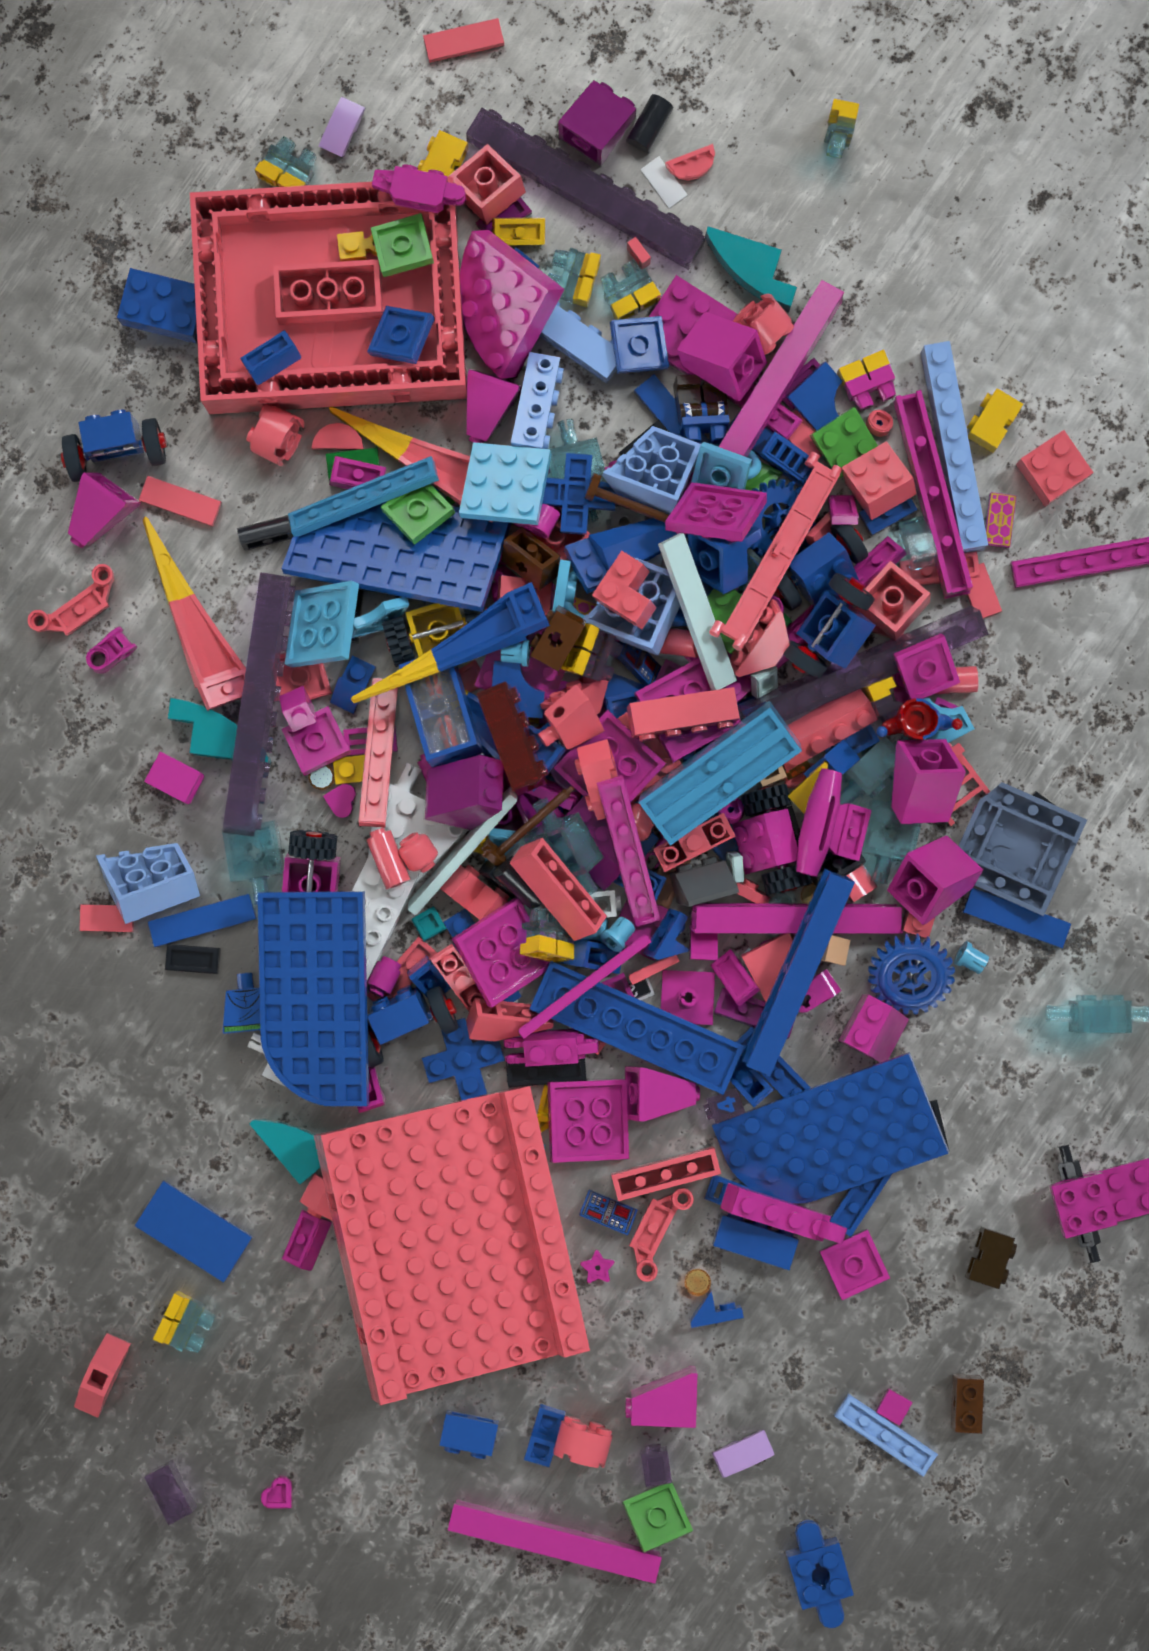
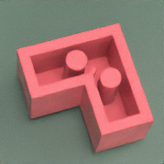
M621 551L592 596L598 603L641 630L657 608L651 600L637 592L650 573L643 563Z

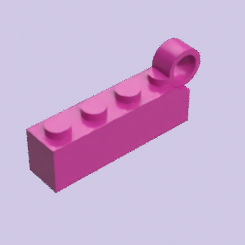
M731 1183L727 1185L720 1206L721 1209L731 1214L821 1242L825 1238L843 1244L847 1231L846 1227L830 1222L831 1216Z

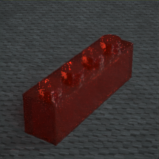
M505 681L476 693L512 791L519 796L548 784L545 777L549 774L543 759L540 761L538 759L536 751L539 750V746L535 736L529 735L527 727L530 726V722L526 712L520 711L518 702H521V698L517 688L511 687Z

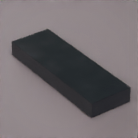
M585 1058L579 1059V1062L574 1064L528 1067L525 1066V1063L507 1064L506 1062L508 1088L546 1085L547 1082L587 1081Z

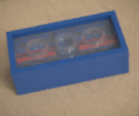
M414 660L400 664L399 668H403ZM458 665L405 684L426 761L432 768L484 753Z

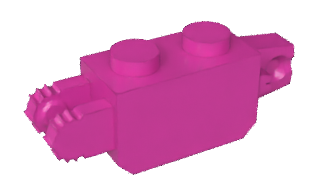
M404 164L402 167L395 166L394 170L374 171L372 187L389 193L392 201L397 206L439 213L444 209V204L461 206L466 201L465 188L460 186V184L448 182V177L438 170L431 169L428 172L419 171L415 166Z
M575 1029L544 1030L531 1033L524 1039L522 1037H515L503 1040L506 1048L524 1047V1053H512L505 1056L507 1064L525 1063L526 1067L578 1063L579 1059L586 1058V1054L598 1053L599 1051L598 1039L584 1038V1034H578V1031Z

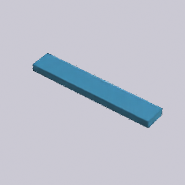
M432 456L288 513L291 533L294 537H299L439 481L435 461Z

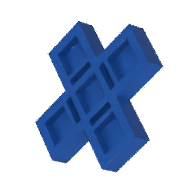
M566 453L564 479L547 478L542 504L562 507L560 533L587 535L588 509L615 511V504L596 496H594L592 501L584 498L591 481L592 455ZM599 482V488L616 494L607 482Z
M466 1018L457 1020L458 1029L456 1031L445 1034L441 1030L447 1051L423 1057L422 1061L429 1083L455 1076L461 1100L487 1094L480 1068L503 1062L505 1058L500 1041L480 1040L473 1043L472 1039H469Z

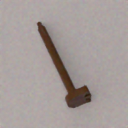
M596 473L592 475L584 497L585 499L592 501L594 496L665 523L669 514L599 488L598 485L602 476Z
M570 786L568 789H563L499 847L487 838L482 843L483 847L481 849L484 851L482 856L494 865L500 866L506 861L505 853L569 798L574 788Z

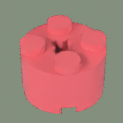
M771 294L760 296L763 300L757 304L754 300L748 303L733 320V322L757 330L765 355L774 350L776 342L782 336L789 334L794 328L790 316Z
M264 405L259 413L260 419L256 427L250 429L246 440L250 442V449L253 453L282 466L284 465L282 460L289 461L301 441L302 435L298 434L299 427L304 428V420L276 405Z
M566 1415L564 1421H561L553 1454L562 1459L563 1455L567 1454L569 1455L570 1462L588 1467L599 1468L601 1466L604 1468L613 1438L612 1431L606 1429L603 1424L590 1421L589 1425L581 1423L580 1419Z

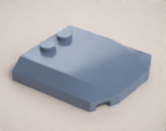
M1001 782L979 800L959 847L983 869L975 886L1044 916L1086 825L1087 819Z

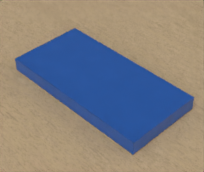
M165 1180L161 1183L135 1224V1227L223 1283L253 1238L244 1230Z

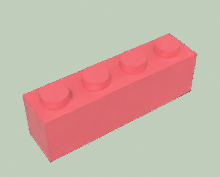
M858 686L788 724V727L801 743L802 752L782 765L786 771L791 770L878 720L870 700Z
M734 687L634 702L627 706L632 739L639 738L640 742L656 739L655 735L665 734L667 738L682 735L681 731L691 730L692 733H701L707 731V727L717 726L718 729H727L733 727V723L740 719Z
M543 837L521 846L510 861L511 866L570 937L576 941L595 934L607 915Z
M712 1146L611 1173L617 1199L622 1201L721 1174L715 1148Z

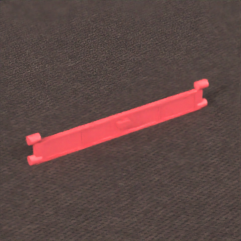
M810 452L805 461V465L813 469L728 621L724 625L721 621L716 620L709 631L714 637H719L720 633L733 639L734 643L732 646L738 651H742L842 472V468L837 465H833L829 469L819 463L820 456L816 452Z

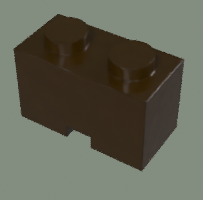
M981 1226L975 1243V1247L979 1249L977 1258L971 1257L965 1277L969 1280L1000 1289V1285H1004L1008 1278L1009 1269H1006L1009 1258L1013 1259L1017 1249V1244L1014 1243L1015 1238Z

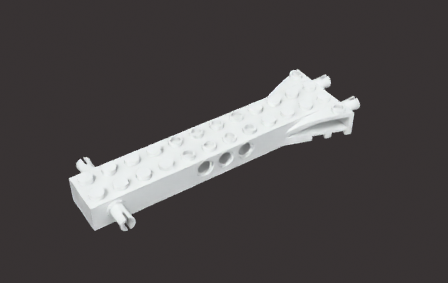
M406 763L397 784L389 785L386 828L384 829L385 831L391 830L398 849L401 847L399 843L408 835L414 832L426 834L438 851V855L434 860L436 865L469 830L425 820V800L413 795L411 791L422 770L414 767L409 776L413 765ZM371 827V832L383 827ZM370 849L368 859L352 890L365 891L367 981L376 962L380 960L416 884L430 871L422 873L418 870L413 872L405 865L411 880L386 890ZM254 1032L251 1039L260 1044L251 1040L247 1047L264 1054L261 1035ZM267 1063L262 1076L285 1086Z

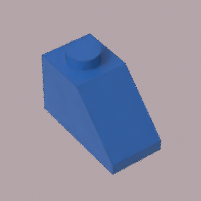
M566 937L565 942L574 944V960L561 963L598 970L620 952L611 950L605 944L585 940L574 941L572 938ZM621 966L611 973L620 974Z

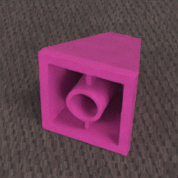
M469 369L467 374L466 435L470 436L469 441L475 443L489 441L521 394L522 385Z
M83 473L68 534L72 536L70 541L80 548L92 545L136 510L141 502L101 473Z
M625 1066L628 1120H651L696 1105V1101L700 1099V1088L696 1086V1083L648 1068Z

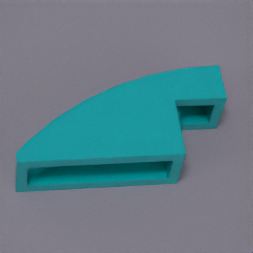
M707 226L706 242L726 272L741 287L760 300H763L760 296L771 294L785 312L789 313L797 287L773 279L782 249Z
M170 698L168 719L175 722L193 724L190 754L271 765V759L260 745L241 727L225 716L213 710L207 711L206 707L190 701Z
M255 1119L249 1123L299 1184H302L321 1168L313 1136L317 1134L298 1126L272 1120Z

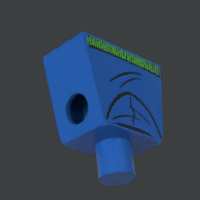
M252 973L237 974L238 990L226 991L223 1034L260 1030V987L254 988Z

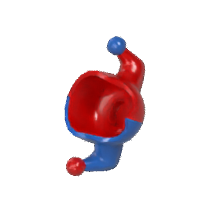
M913 698L900 706L896 716L886 720L879 726L876 734L879 737L904 734L910 739L923 740L932 737L937 731H946L951 728L959 730L962 728L963 722L958 718L953 720L945 714H940L925 699Z

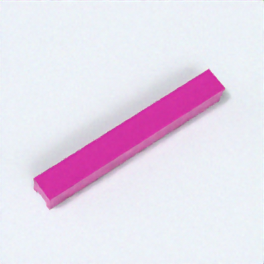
M824 280L820 281L796 320L793 330L783 341L719 445L720 448L748 457L842 304L844 291Z
M919 390L916 393L905 396L898 395L895 397L893 404L911 473L914 478L944 599L970 594L973 585L922 391Z
M700 903L692 906L690 930L694 933H797L809 903ZM846 903L833 933L903 934L902 907H897V904Z
M456 1500V1503H454L448 1531L654 1584L656 1583L662 1559L660 1552L656 1550L643 1553L640 1546L461 1500Z

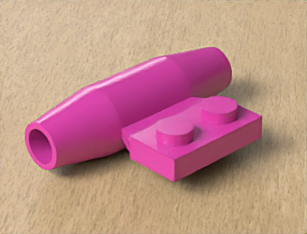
M821 768L811 791L798 840L796 872L817 877L828 850L833 855L855 861L860 860L872 810L850 803L840 804L842 773Z

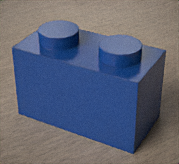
M447 1410L439 1446L445 1447L444 1450L450 1453L459 1454L460 1450L471 1452L470 1456L486 1459V1455L492 1456L499 1420Z

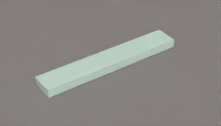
M679 533L659 543L658 546L711 691L722 689L737 681L721 635L714 637L709 633L715 618L684 533Z
M509 786L503 793L502 811L475 829L470 830L409 899L408 910L412 914L417 915L514 806L517 802V792Z

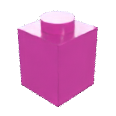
M304 686L279 696L282 713L292 732L317 722L314 705Z

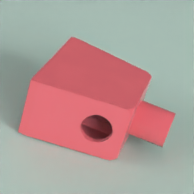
M575 685L545 710L544 715L550 726L538 733V737L546 747L559 740L566 749H572L604 732V728L589 698Z

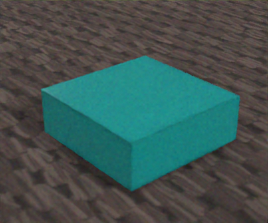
M434 906L411 919L424 942L447 930Z

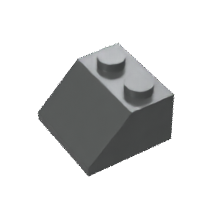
M716 856L700 860V865L693 867L691 863L679 865L676 867L675 872L669 873L677 904L693 906L739 893L738 886L725 860H717Z

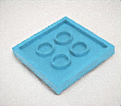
M473 442L459 510L460 517L538 525L551 461V450Z
M347 581L295 591L285 658L286 666L294 668L349 659L359 588L358 583Z

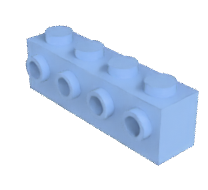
M529 352L511 446L549 448L550 436L546 435L547 428H553L555 413H551L552 406H557L559 391L555 390L556 383H562L564 368H559L560 357Z

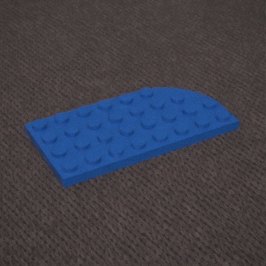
M384 502L299 537L293 536L281 568L283 574L334 584L354 581L359 584L360 589L483 612L503 551L504 539L507 538L512 523L461 518L459 515L460 507L452 506L455 514L414 545L383 513L381 506L386 503Z
M365 891L258 892L260 1032L262 1049L270 1068L289 1090L309 1102L323 1106H368Z
M910 1052L712 1124L725 1160L739 1180L747 1187L793 1204L813 1202L949 1154V1149Z

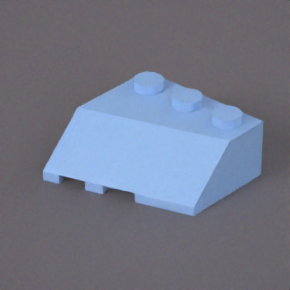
M652 426L634 443L633 447L626 454H622L617 459V462L611 468L608 467L602 476L617 495L670 515L684 493L696 465L701 444Z
M635 558L643 563L650 572L637 592L651 600L657 607L644 628L641 630L598 602L595 608L588 615L586 614L583 619L586 620L587 624L598 627L599 632L613 639L659 656L680 603L668 570Z
M178 843L148 847L142 853L130 854L129 850L122 851L116 857L106 858L105 854L96 855L109 892L125 924L200 896L194 872Z

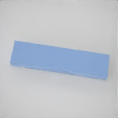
M849 1393L834 1414L837 1419L923 1477L938 1455L935 1451Z

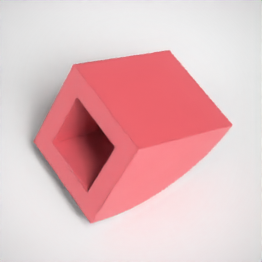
M864 864L846 875L855 881L848 897L851 903H854L878 887Z

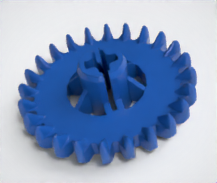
M771 479L768 482V487L763 482L760 483L759 490L757 488L751 490L767 493V503L752 525L760 528L762 538L748 548V550L756 549L754 554L756 558L761 557L762 554L764 557L773 541L770 536L777 534L780 528L778 526L782 525L803 488L798 487L793 490L794 481L789 482L785 486V479H780L777 485L776 480ZM779 504L785 505L787 508L781 510ZM768 506H773L771 513L768 515L763 514ZM762 518L765 519L766 527L764 529L762 527ZM816 523L812 524L810 530L816 525ZM804 538L796 555L804 550L803 547L807 548L810 546L806 538Z
M906 933L903 943L897 936L894 937V946L885 941L886 952L877 948V954L880 958L871 957V962L876 967H868V972L872 974L868 976V982L875 984L871 985L870 990L873 993H877L876 998L878 1000H884V1003L890 1006L893 1005V1008L897 1011L901 1008L903 1009V1014L907 1015L909 1010H912L914 1015H917L919 1009H922L927 1013L929 1005L937 1008L936 1000L945 1001L946 997L943 993H950L952 991L949 985L955 982L954 977L951 976L955 973V968L949 966L953 960L951 957L944 959L947 956V949L944 948L942 951H939V941L930 946L929 936L921 943L918 933L914 941H911ZM928 971H931L930 980L924 976ZM896 972L900 977L893 981L892 974ZM922 983L927 984L923 989L915 992L914 989L920 987ZM905 987L908 989H912V992H907L901 989Z

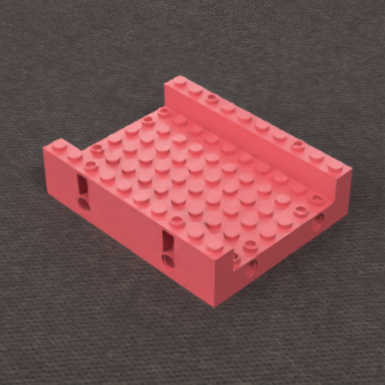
M448 177V182L454 183L453 177ZM372 182L190 192L200 398L209 414L261 411L264 405H276L284 410L467 399V373L465 368L457 235V205L444 204V209L439 213L397 206L392 201L389 193L373 188ZM422 214L434 260L433 264L383 277L378 256L373 255L371 252L366 253L367 260L340 262L337 234L363 231L364 238H369L372 235L371 227ZM386 306L431 313L434 316L435 320L416 364L370 356L367 352ZM285 330L301 354V359L262 384L257 385L240 358Z
M530 1086L516 1087L313 1135L372 1400L379 1405L407 1399L406 1394L556 1355L565 1358L590 1351Z

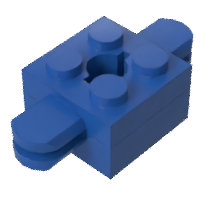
M803 1520L795 1529L799 1547L785 1551L802 1610L816 1607L818 1618L823 1626L836 1628L844 1620V1611L840 1599L854 1596L841 1547L837 1537L823 1540L821 1529L815 1521Z

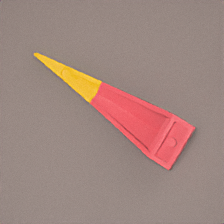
M329 407L330 413L405 466L432 456L435 461L439 481L431 483V485L461 505L470 456L407 436L337 408Z
M145 516L143 524L195 688L200 693L207 711L255 694L256 690L246 667L213 623L174 563L151 522Z

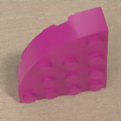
M490 230L472 231L464 249L460 267L462 316L465 327L475 350L485 364L500 379L517 377L565 289Z

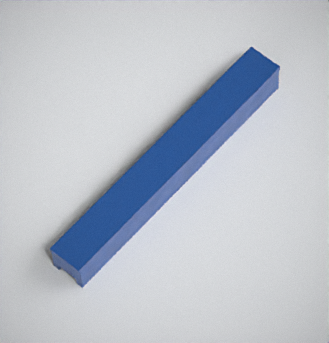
M824 869L741 1059L746 1063L747 1067L765 1073L766 1076H771L855 884V881L851 878Z

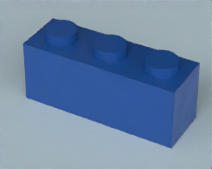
M728 1212V1215L721 1213L712 1244L715 1247L790 1271L799 1239L794 1237V1233L781 1229L775 1231L769 1229V1225L753 1221V1223L743 1220V1217Z

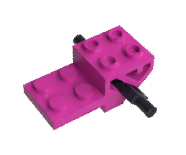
M1062 1145L1058 1147L1063 1163L1058 1164L1062 1180L1049 1185L1062 1235L1066 1239L1077 1236L1080 1247H1086L1090 1263H1096L1101 1261L1096 1246L1101 1243L1098 1230L1116 1226L1117 1222L1149 1214V1157L1098 1171L1082 1173L1079 1160H1073L1070 1145Z

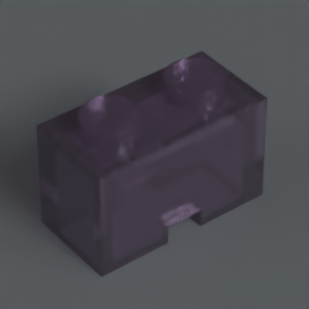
M173 1459L149 1471L144 1477L168 1525L193 1513L197 1506L188 1488L185 1487L182 1476Z

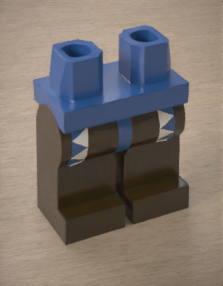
M696 374L676 375L673 388L679 434H684V438L700 444L701 433H709L710 443L721 444L730 423L727 395L702 378L700 381V377Z

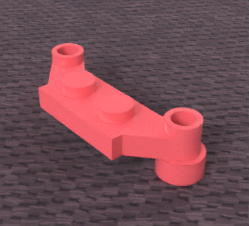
M106 564L95 566L92 570L94 583L51 614H47L42 610L32 611L27 619L30 628L37 632H64L66 636L75 632L110 607L107 601L112 583L114 582L113 570ZM108 573V578L102 580V575ZM44 619L43 625L38 626V621Z
M679 1188L674 1193L656 1200L652 1198L629 1244L630 1247L634 1248L637 1260L636 1273L640 1280L650 1282L656 1278L658 1269L653 1262V1257L678 1209L686 1210L692 1206L694 1198L690 1190ZM680 1194L687 1195V1200L683 1203L677 1200ZM645 1265H649L652 1268L648 1274L642 1272V1268Z

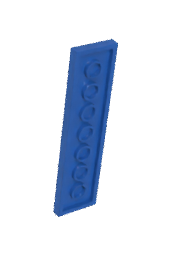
M550 961L530 1006V1010L540 1014L586 979L587 976ZM600 982L551 1018L724 1095L745 1047Z

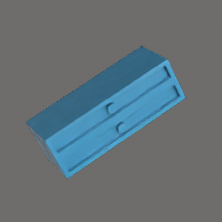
M768 701L640 794L638 803L671 846L802 752L801 743L772 703Z

